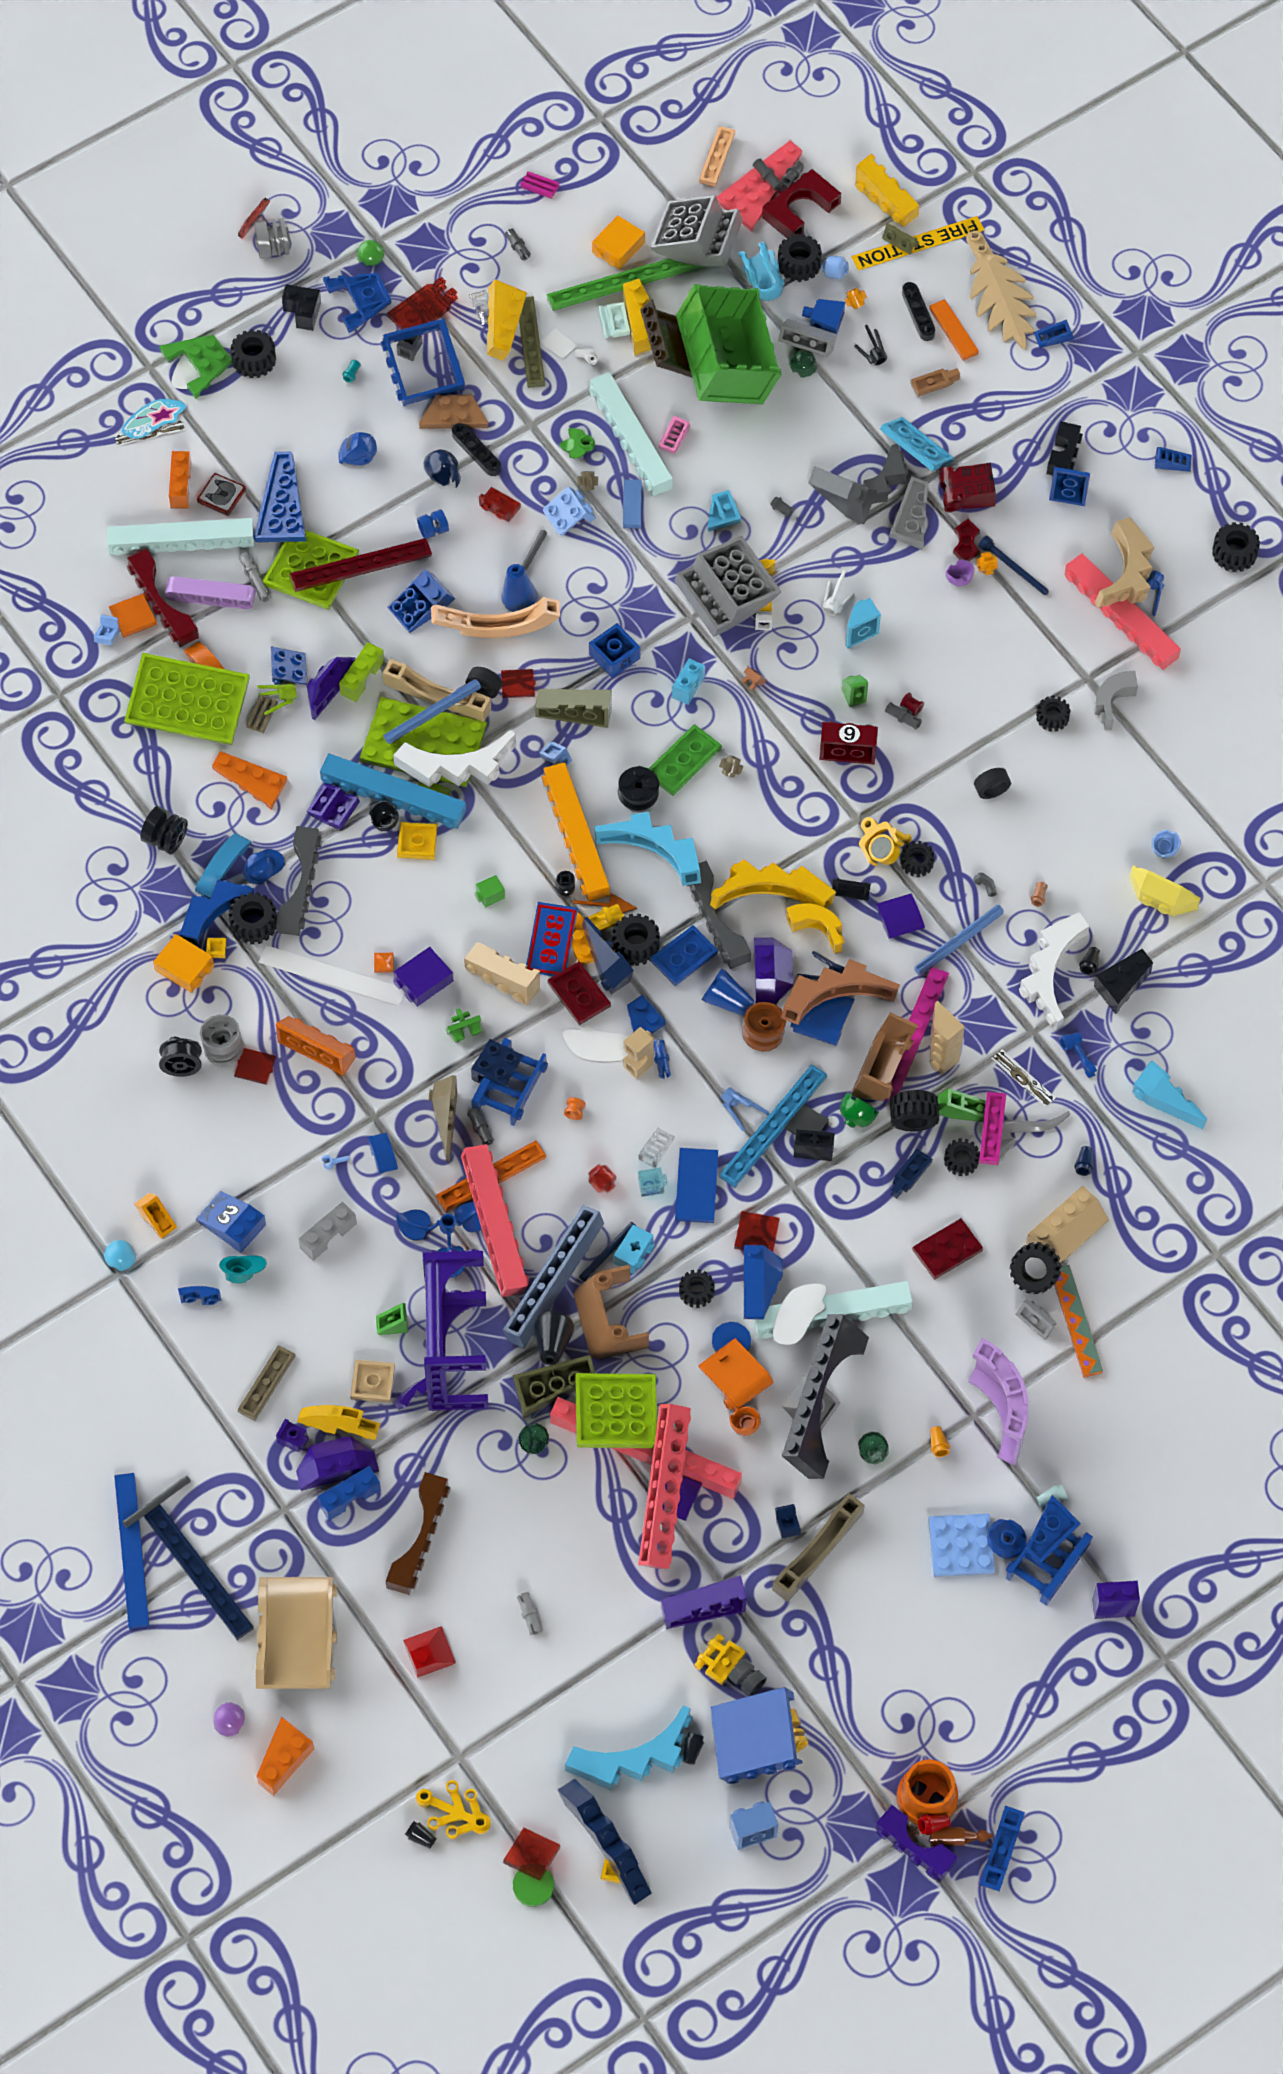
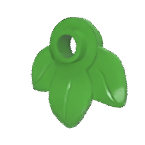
M569 428L570 438L559 443L560 448L563 451L570 452L569 457L574 459L582 457L586 452L592 451L595 447L594 439L586 435L583 430Z

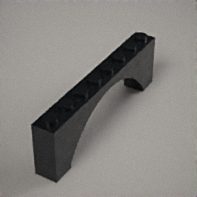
M844 1314L827 1315L782 1453V1457L808 1479H824L829 1465V1460L826 1457L823 1446L820 1420L822 1398L827 1382L835 1368L848 1356L864 1355L869 1337Z

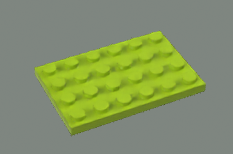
M142 653L124 722L125 724L232 745L250 675Z
M380 697L359 759L363 763L406 773L394 765L393 756L404 743L429 753L441 755H460L475 752L480 749L487 728V722L442 712L393 743L388 744L384 739L386 733L424 711L427 707ZM441 775L439 781L454 784ZM470 777L466 782H462L460 786L467 787Z

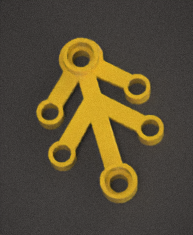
M450 1780L446 1783V1790L451 1795L454 1806L433 1797L428 1789H421L417 1792L416 1801L419 1806L428 1807L431 1805L449 1813L440 1818L430 1817L427 1821L430 1830L436 1831L439 1827L458 1820L468 1822L459 1827L454 1825L447 1827L446 1835L449 1839L453 1840L459 1835L470 1831L483 1834L490 1829L491 1820L488 1815L481 1813L477 1802V1792L474 1789H468L465 1792V1800L470 1803L473 1815L464 1810L458 1793V1783L455 1780ZM454 1784L456 1785V1788L454 1790H450L448 1788L449 1785ZM473 1793L475 1797L469 1799L467 1795ZM422 1794H427L428 1798L423 1800L420 1798V1796ZM483 1820L484 1824L482 1826L477 1825V1821ZM436 1821L438 1824L432 1827L430 1822ZM453 1829L456 1831V1834L450 1835L448 1832Z

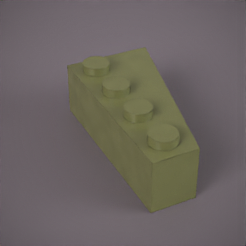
M539 689L535 705V717L608 728L612 710V690Z
M588 1355L513 1375V1384L523 1419L555 1402L558 1397L562 1398L574 1392L576 1373L595 1374L591 1356Z

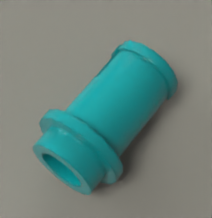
M354 359L350 361L348 368L342 374L344 381L348 383L355 381V375L361 367L359 361Z

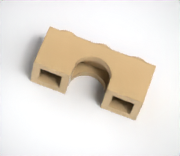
M639 1027L624 1040L623 1050L628 1053L623 1058V1067L636 1079L653 1066L654 1056L653 1035Z

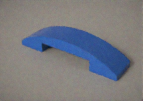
M1005 1805L980 1886L1000 1892L1025 1812Z

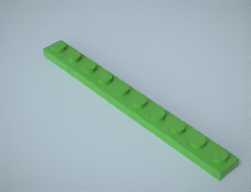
M668 258L547 294V300L552 311L623 291L624 283L640 279L642 285L705 266L690 265Z

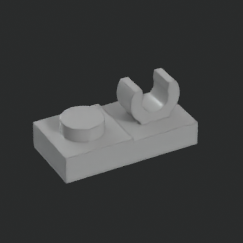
M1025 1299L1015 1315L1044 1340L1047 1339L1057 1323L1044 1313L1041 1307H1036L1034 1301Z

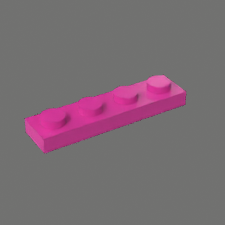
M987 1092L979 1164L999 1165L1006 1093Z

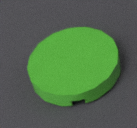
M529 1864L522 1867L515 1874L513 1892L516 1899L523 1905L529 1907L543 1905L552 1897L554 1879L551 1872L545 1867L538 1864Z

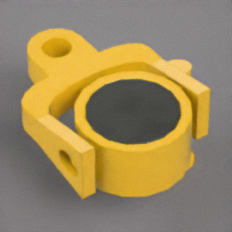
M866 817L861 823L865 835L861 838L859 846L868 863L875 867L878 865L877 862L883 865L894 863L900 855V846L902 847L912 840L910 834H904L898 829L893 828L888 822L879 824L875 819ZM889 831L892 837L881 833Z

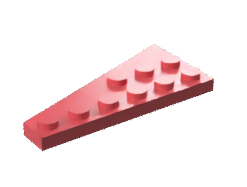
M790 140L763 162L768 168H772L774 174L782 181L786 170L792 167L801 157L802 150ZM755 168L716 197L720 206L725 210L739 209L743 218L742 224L751 232L762 217L765 203L772 201L779 189L774 190L767 181H764L761 178L762 175Z

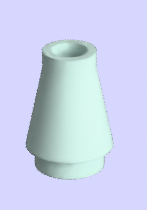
M1055 1484L1036 1497L1041 1508L1046 1507L1052 1495L1060 1503H1064V1500L1068 1499L1062 1484L1058 1486Z

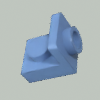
M553 741L539 752L542 759L554 765L565 762L567 766L572 761L566 747Z

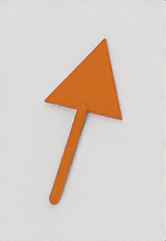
M610 893L609 903L573 901L574 904L605 907L618 904L622 913L637 909V907Z

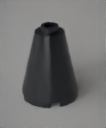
M547 1311L540 1314L535 1322L538 1350L543 1363L547 1365L557 1364L574 1333L573 1320L566 1314L563 1316L558 1314V1311Z

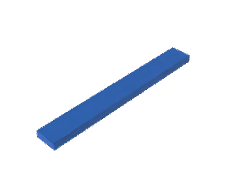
M135 1473L114 1475L129 1630L150 1627L140 1522L138 1520L128 1528L122 1523L138 1511Z

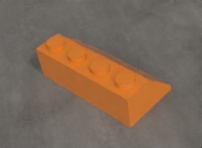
M287 1016L275 1025L278 1043L343 1076L356 1058L355 1049L350 1044H343L337 1041L334 1036L326 1035L318 1028L304 1024L298 1018Z

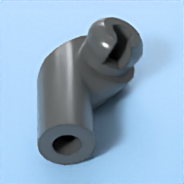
M981 872L974 876L975 884H984L989 897L997 895L993 879Z

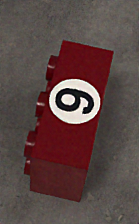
M833 721L822 722L819 760L875 765L878 727L873 725H855L853 723L842 724Z

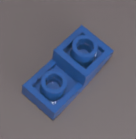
M387 1132L367 1137L378 1174L397 1170V1162Z
M189 1286L178 1288L181 1303H193L197 1299H201L202 1305H214L218 1301H222L219 1289L213 1287Z

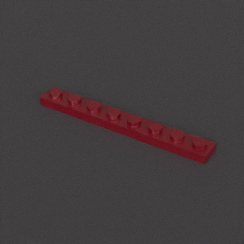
M423 538L292 572L289 578L295 592L428 558L432 556V551L427 539Z

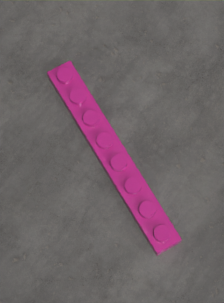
M933 967L929 971L909 1018L910 1022L918 1025L911 1037L914 1040L909 1051L905 1050L891 1081V1086H893L892 1094L889 1099L885 1098V1100L890 1101L892 1096L899 1093L903 1087L934 1013L935 1003L939 1001L948 980L949 973Z

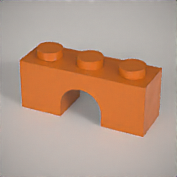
M172 451L169 483L170 508H189V478H191L192 464L190 451Z

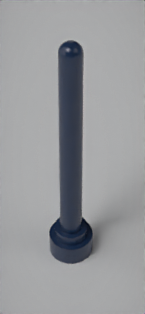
M988 535L982 538L978 544L979 548L993 553L1043 595L1049 593V590L995 547L993 539Z

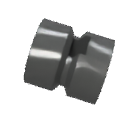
M746 1658L741 1660L728 1676L736 1686L741 1685V1691L748 1697L755 1695L767 1680V1677L762 1672L754 1670V1665Z

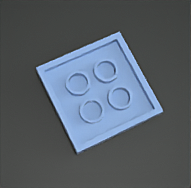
M989 1514L929 1516L934 1577L994 1574L993 1551L987 1541V1532L991 1527Z

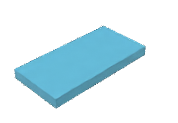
M903 417L882 424L880 428L883 433L931 471L950 465L954 461V457Z

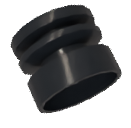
M156 806L145 819L140 839L153 847L157 845L159 850L171 855L177 851L186 835L188 820L176 814L171 815L170 811Z

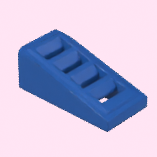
M1067 319L1034 332L1039 348L1074 339ZM1051 333L1052 338L1049 339L1047 334ZM1042 335H1044V337H1045V339H1046L1045 341H1042V339H1041V336H1042Z
M1157 447L1155 469L1190 472L1192 455Z

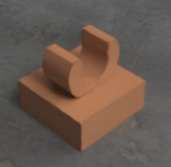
M747 667L744 671L747 676L743 678L742 683L747 684L751 680L752 684L749 687L751 690L756 689L757 684L763 686L767 681L753 668Z

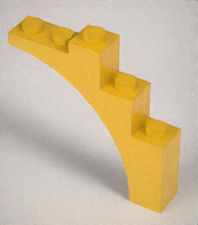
M743 859L731 867L730 877L724 882L723 886L714 889L711 894L710 905L717 909L724 903L738 897L752 894H772L828 908L833 904L836 891L804 866H800L797 870L794 869L788 874L772 862L769 866H764L759 871Z

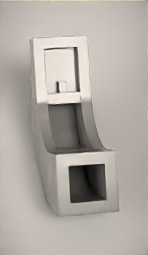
M1135 671L1117 673L1109 677L1099 688L1094 712L1095 715H1100V723L1104 724V730H1112L1114 719L1111 704L1121 697L1136 696L1138 684Z

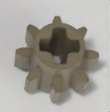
M582 471L581 476H577V486H581V490H594V486H598V476H595L593 471Z
M728 755L727 759H721L719 767L723 768L722 774L733 778L736 774H741L743 765L740 764L741 759L732 755Z

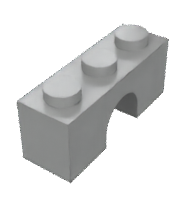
M342 1201L299 1238L300 1249L314 1261L328 1249L329 1241L336 1234L339 1233L343 1236L357 1224L356 1214Z

